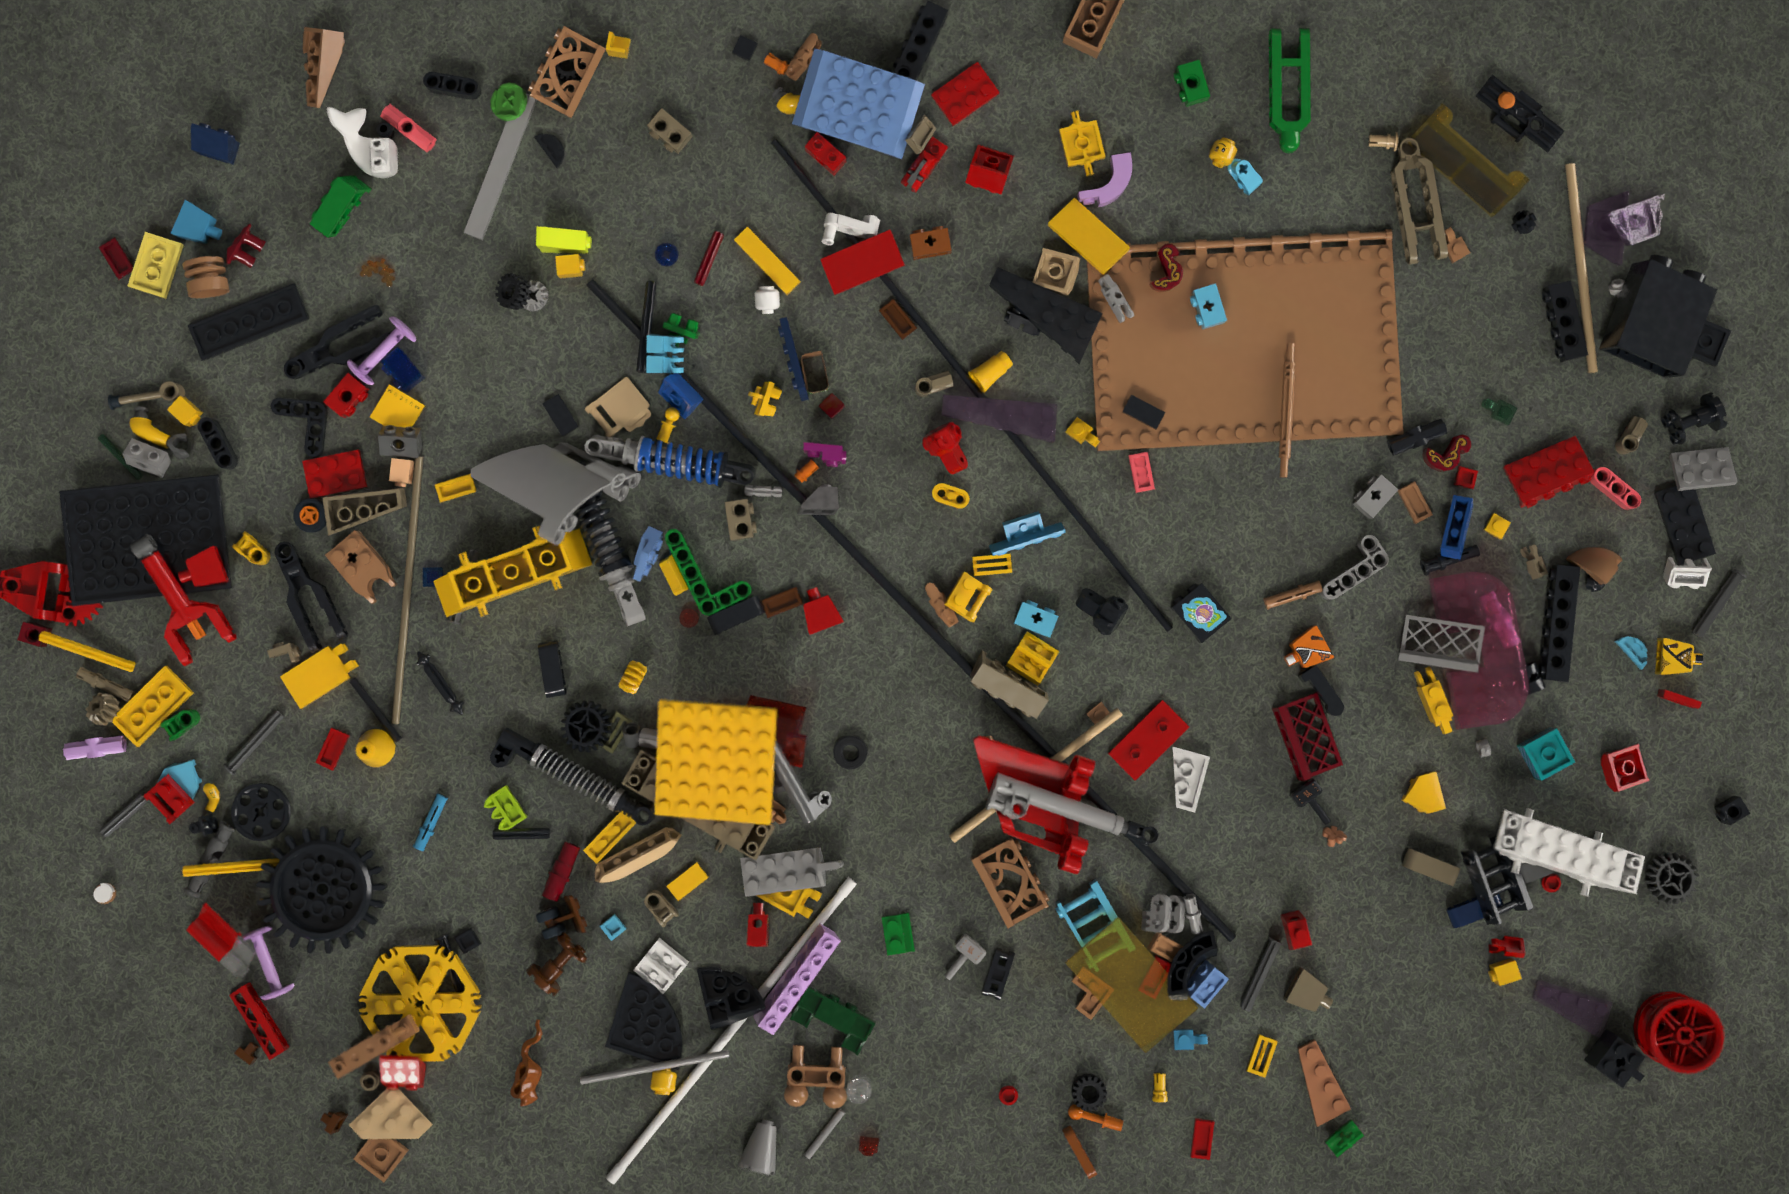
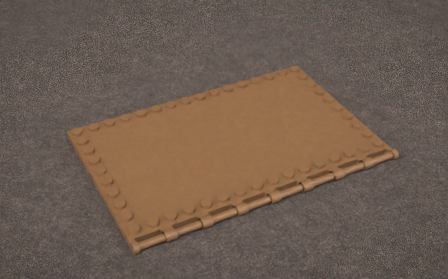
M1385 229L1382 232L1360 233L1359 231H1347L1344 234L1326 235L1309 233L1307 236L1289 237L1271 235L1270 238L1252 239L1234 237L1232 240L1215 241L1197 239L1194 242L1177 243L1160 241L1156 242V244L1140 245L1126 243L1130 250L1104 275L1087 261L1089 308L1103 313L1091 338L1096 437L1100 441L1097 445V451L1280 442L1284 362H1286L1287 343H1295L1294 362L1296 363L1291 441L1402 435L1403 418L1392 229ZM1385 239V244L1360 246V240ZM1347 241V246L1322 248L1321 245L1322 242ZM1167 243L1175 245L1178 250L1195 249V255H1178L1176 258H1173L1181 264L1183 278L1177 286L1165 292L1155 291L1149 286L1151 282L1166 277L1158 254L1157 257L1131 258V253L1157 251L1158 253L1159 249ZM1309 243L1308 249H1283L1284 244ZM1271 245V251L1245 252V247ZM1233 247V253L1207 254V249ZM1107 274L1116 282L1134 313V317L1128 318L1123 312L1125 320L1121 323L1117 320L1098 282L1101 277ZM1216 284L1227 321L1202 330L1201 325L1198 326L1195 315L1197 311L1191 305L1190 296H1192L1193 290ZM1205 304L1203 308L1208 309L1209 312L1211 306H1207V304ZM1131 395L1166 412L1157 430L1122 413Z

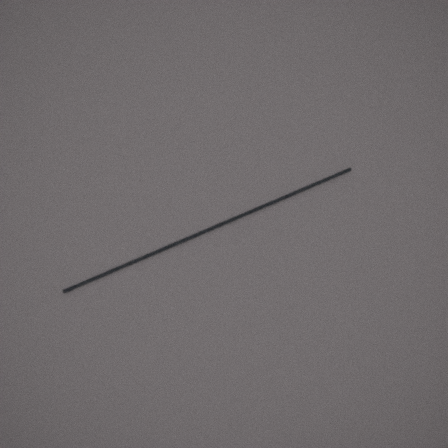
M594 279L589 281L586 286L640 340L641 327ZM685 372L679 373L704 399L701 403L802 505L807 497ZM811 515L970 677L974 667L825 515ZM982 688L1049 758L1057 754L1014 708L1008 706L1004 700L992 697L988 691ZM1088 786L1085 795L1099 809L1113 813L1115 816L1118 815ZM1129 839L1184 896L1195 894L1148 845H1141L1138 841ZM1195 894L1197 906L1201 914L1231 942L1236 935Z

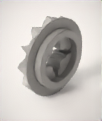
M529 280L528 283L531 287L528 289L533 293L537 292L535 296L538 301L536 302L531 298L526 300L528 304L523 305V307L529 311H537L546 305L548 291L539 281Z

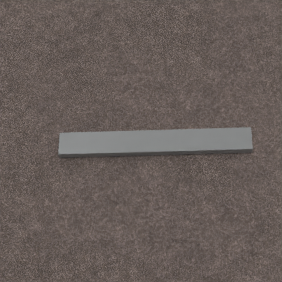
M526 94L527 105L522 115L515 120L507 121L464 230L465 234L483 240L535 107L537 100L530 97L529 94Z

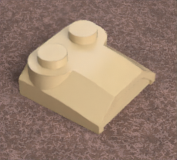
M1043 248L1032 282L1060 295H1069L1079 271L1080 258Z

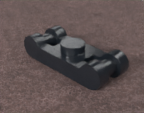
M996 947L981 995H990L996 1000H1001L1015 956L1014 952L1009 951L1007 953L1002 951L1001 948ZM1000 958L1006 960L1005 966L998 964ZM992 983L998 985L997 990L990 988Z

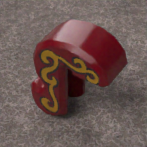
M1167 243L1157 253L1166 277L1149 284L1153 290L1158 292L1171 290L1183 278L1181 264L1173 259L1179 255V251L1175 245Z
M1466 435L1453 437L1442 456L1430 448H1425L1422 453L1424 462L1431 469L1439 472L1452 470L1459 464L1460 453L1465 454L1469 452L1471 440Z

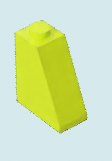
M541 226L536 228V246L542 253H588V248L592 246V239L588 237L586 231Z

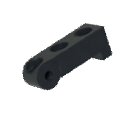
M1312 665L1298 675L1302 682L1309 681L1324 702L1325 711L1329 715L1338 716L1343 713V702L1317 665Z

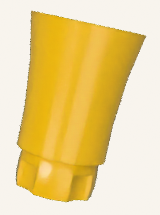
M1001 351L996 356L993 355L986 362L969 371L968 374L978 388L985 393L996 380L1013 366V363L1008 355Z

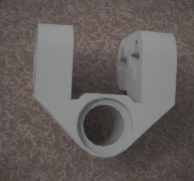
M1163 894L1155 895L1151 900L1150 911H1142L1141 930L1158 933H1180L1184 928L1186 906L1183 897L1179 895H1172L1170 897ZM1159 901L1164 902V904L1159 905ZM1178 902V906H1173V903ZM1172 921L1177 922V925H1172Z

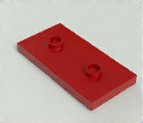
M1161 700L1108 754L1136 781L1189 726Z

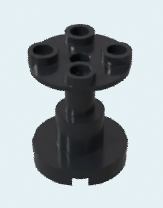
M1712 392L1702 395L1700 407L1691 410V414L1680 418L1671 408L1665 410V416L1661 417V422L1665 428H1668L1669 438L1673 445H1682L1686 442L1685 429L1696 425L1699 428L1708 424L1715 431L1727 426V421L1723 419L1724 416H1727L1726 410L1718 396L1713 397L1714 393Z

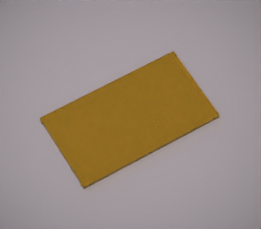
M1119 917L1115 918L1113 922L1065 962L1145 1053L1198 1009L1189 997L1188 1000L1169 999L1167 991L1168 973Z

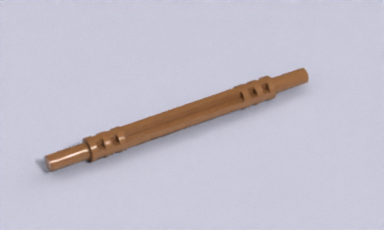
M1287 343L1286 362H1284L1279 446L1281 478L1288 477V459L1291 458L1296 366L1294 362L1295 343Z

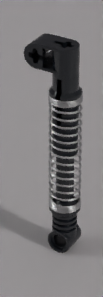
M509 728L502 732L491 752L490 761L495 767L500 768L509 765L517 754L527 760L530 766L536 767V769L540 767L542 772L544 770L547 771V775L552 774V778L556 776L558 781L560 779L563 780V784L567 782L569 787L575 785L574 790L579 785L581 787L579 793L583 789L587 790L585 796H587L588 792H591L590 799L593 798L594 794L597 795L595 802L602 798L601 805H603L606 800L608 802L606 808L615 813H622L623 811L624 815L627 814V817H631L640 826H645L655 819V810L651 805L639 803L638 800L634 801L633 797L630 799L631 796L628 795L627 791L622 788L617 790V785L611 787V782L606 784V779L600 782L601 777L595 778V773L590 775V770L585 771L584 767L579 768V764L574 765V761L569 762L568 758L563 759V755L558 756V752L553 753L552 749L547 750V746L541 743L536 744ZM501 746L511 751V753L508 752L503 754V758L505 759L503 761H500L501 757L499 756V754L504 753L505 750L500 748ZM642 810L648 812V820L641 818L640 813Z

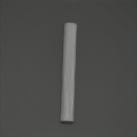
M839 1108L805 1152V1157L810 1159L844 1116L845 1112Z

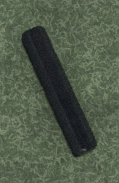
M549 828L493 830L494 840L550 838Z

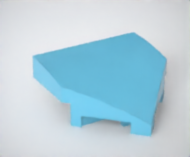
M192 759L166 767L158 782L169 774L193 800L202 779L198 777L194 767L196 763Z

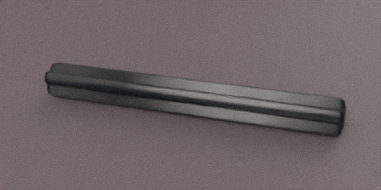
M655 281L646 282L636 368L638 373H646L647 355H649L647 353V335L651 334L656 292Z

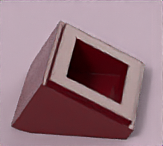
M831 393L819 407L833 419L845 405Z

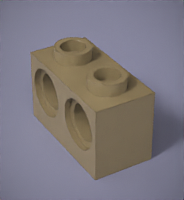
M662 108L647 125L650 130L649 135L655 140H662L664 142L663 146L671 153L675 151L679 154L693 137L689 130ZM665 123L666 128L660 131L657 130V125ZM675 135L681 136L680 141L677 143L671 141Z
M748 499L725 502L730 540L754 538L757 528L756 522H752L751 514H754L753 503H749ZM738 505L745 507L743 515H736L735 508ZM746 524L748 526L746 534L738 533L739 525Z

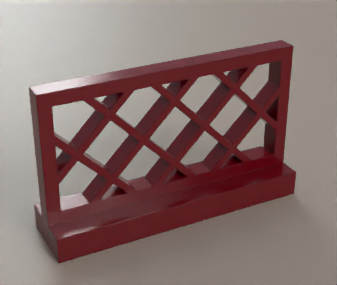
M1317 693L1272 708L1298 781L1308 780L1315 775L1343 765ZM1314 698L1316 704L1313 711L1305 708L1307 701ZM1296 706L1300 708L1296 718L1290 716L1288 707ZM1303 710L1312 714L1308 724L1299 720ZM1315 716L1322 721L1320 730L1311 726ZM1298 723L1306 726L1303 736L1297 734L1295 730ZM1309 729L1318 732L1314 742L1306 738ZM1321 735L1328 737L1329 742L1326 748L1318 744ZM1304 741L1313 745L1309 754L1303 752L1302 746ZM1316 746L1325 750L1321 760L1313 757ZM1328 752L1334 755L1337 763L1330 765L1324 762ZM1311 759L1319 762L1317 770L1313 772L1310 771L1308 766Z

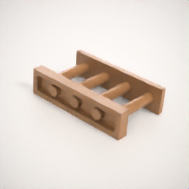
M410 1014L328 1063L337 1079L420 1030Z

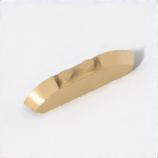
M665 827L601 861L595 868V881L601 883L616 881L656 861L675 846L681 834L673 828Z

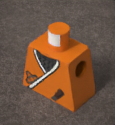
M1317 625L1311 626L1289 644L1293 652L1284 656V660L1289 667L1299 662L1301 668L1334 658Z

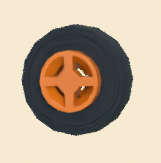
M305 499L296 505L293 519L300 530L307 533H315L321 531L327 525L323 502L317 499Z

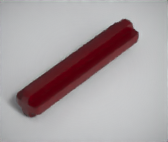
M714 231L694 279L697 285L703 286L724 237L721 232Z

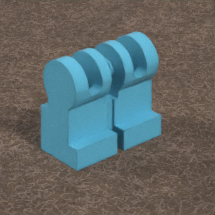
M658 334L647 335V353L654 354L647 355L646 373H683L684 367L675 366L674 363L684 362V358L676 355L667 357V352H672V354L684 352V348L675 346V343H683L684 337Z

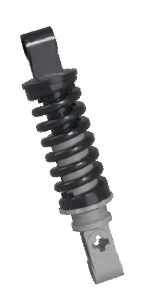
M584 461L578 462L583 466H586ZM602 489L575 509L579 510L576 513V517L579 520H583L580 523V528L587 529L583 533L584 538L590 539L587 542V546L595 548L592 550L591 556L598 558L594 563L595 566L602 567L598 572L600 581L607 580L608 589L614 592L623 620L628 627L644 621L646 618L632 586V583L635 581L631 578L629 571L634 566L631 564L628 555L622 556L621 554L626 548L625 546L619 547L617 544L622 541L620 536H614L618 528H611L610 525L614 522V518H604V515L610 513L611 510L610 508H600L601 505L607 503V500L605 498L597 500L602 497ZM624 593L626 595H630L631 597L630 599H628V602L626 599H622Z

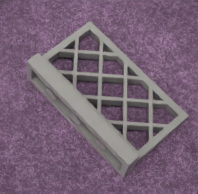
M1406 615L1399 660L1478 672L1485 626ZM1410 619L1418 620L1422 628L1412 633L1409 629ZM1421 621H1425V622H1429V623H1427V624L1424 626V624H1423ZM1432 623H1437L1442 630L1432 636L1426 627ZM1441 624H1445L1448 626L1446 628H1443ZM1451 626H1457L1462 633L1452 640L1446 630ZM1461 627H1465L1468 629L1463 631ZM1425 629L1431 638L1421 645L1415 635ZM1471 629L1480 630L1479 638L1471 642L1465 633ZM1444 632L1450 639V642L1440 647L1434 638ZM1464 635L1470 645L1460 650L1454 641ZM1413 637L1419 644V647L1413 651L1405 650L1406 641ZM1431 640L1439 648L1433 654L1427 653L1423 647ZM1476 642H1478V648L1474 646ZM1451 643L1459 651L1453 657L1447 656L1443 651ZM1472 646L1477 652L1476 660L1467 659L1462 652ZM1422 648L1424 652H1417V650ZM1441 651L1443 655H1437V653ZM1461 654L1463 658H1457V656Z

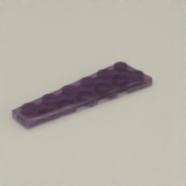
M952 395L942 396L941 415L994 427V429L1010 431L1018 435L1030 436V438L1050 443L1055 442L1057 404Z

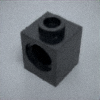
M1732 796L1714 807L1716 818L1719 822L1727 825H1732L1751 814L1739 796ZM1732 807L1733 813L1729 816L1728 809Z

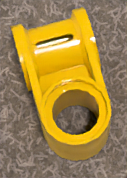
M244 531L240 540L232 545L233 549L253 564L266 565L270 561L269 551L258 543L252 535ZM261 551L262 558L258 561L256 555Z

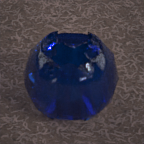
M666 242L661 243L656 248L654 255L658 264L668 267L676 263L679 253L675 245ZM666 250L668 251V253H671L669 254L670 258L666 259V257L663 256L664 251Z

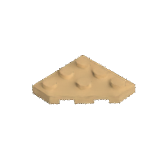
M386 1089L349 1124L361 1139H419L433 1125L399 1089Z

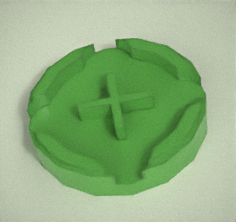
M511 82L504 83L500 86L501 88L494 91L491 98V109L501 120L512 121L520 117L525 111L527 95L519 85Z

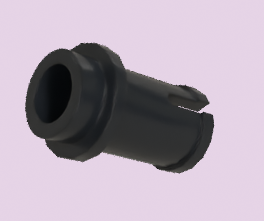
M382 122L377 126L379 136L393 139L395 133L389 123Z

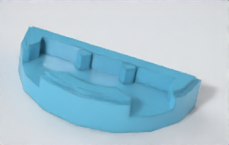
M1630 636L1621 637L1615 641L1640 670L1645 667L1648 651L1642 641Z

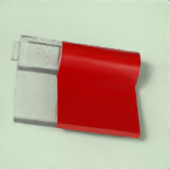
M205 903L202 906L199 917L188 926L186 931L235 978L239 976L243 978L250 971L248 967L256 951L241 937V932L237 933Z

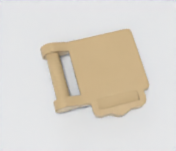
M628 377L622 379L585 408V411L588 414L590 413L606 432V437H613L623 428L628 432H632L636 428L642 427L645 421L651 417V412L648 409L650 407L649 403ZM601 405L617 424L615 427L612 428L596 409L598 406Z

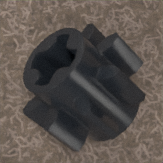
M1521 210L1512 218L1514 223L1511 226L1515 232L1528 234L1533 231L1536 226L1534 221L1537 219L1534 213H1529L1528 210Z

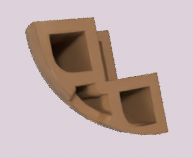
M1588 547L1574 552L1566 560L1572 566L1583 569L1601 585L1607 584L1619 568L1617 565L1622 561V557L1605 548Z

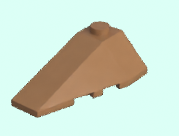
M304 27L303 53H308V63L304 64V69L310 78L306 81L307 106L321 107L345 43L344 32Z

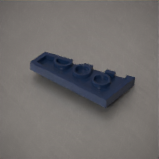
M784 317L779 319L781 326L777 327L780 338L784 337L786 342L782 346L785 355L789 354L790 357L787 365L789 372H793L795 378H791L794 390L798 389L801 401H805L809 398L788 319Z

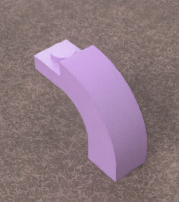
M1131 152L1112 155L1110 158L1112 170L1110 182L1102 188L1078 192V201L1080 203L1083 202V205H1090L1097 200L1098 207L1115 201L1124 192L1131 177Z

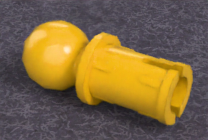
M670 407L665 411L666 421H661L662 426L656 437L657 440L668 443L673 427H676L672 424L680 417L679 410L675 407Z

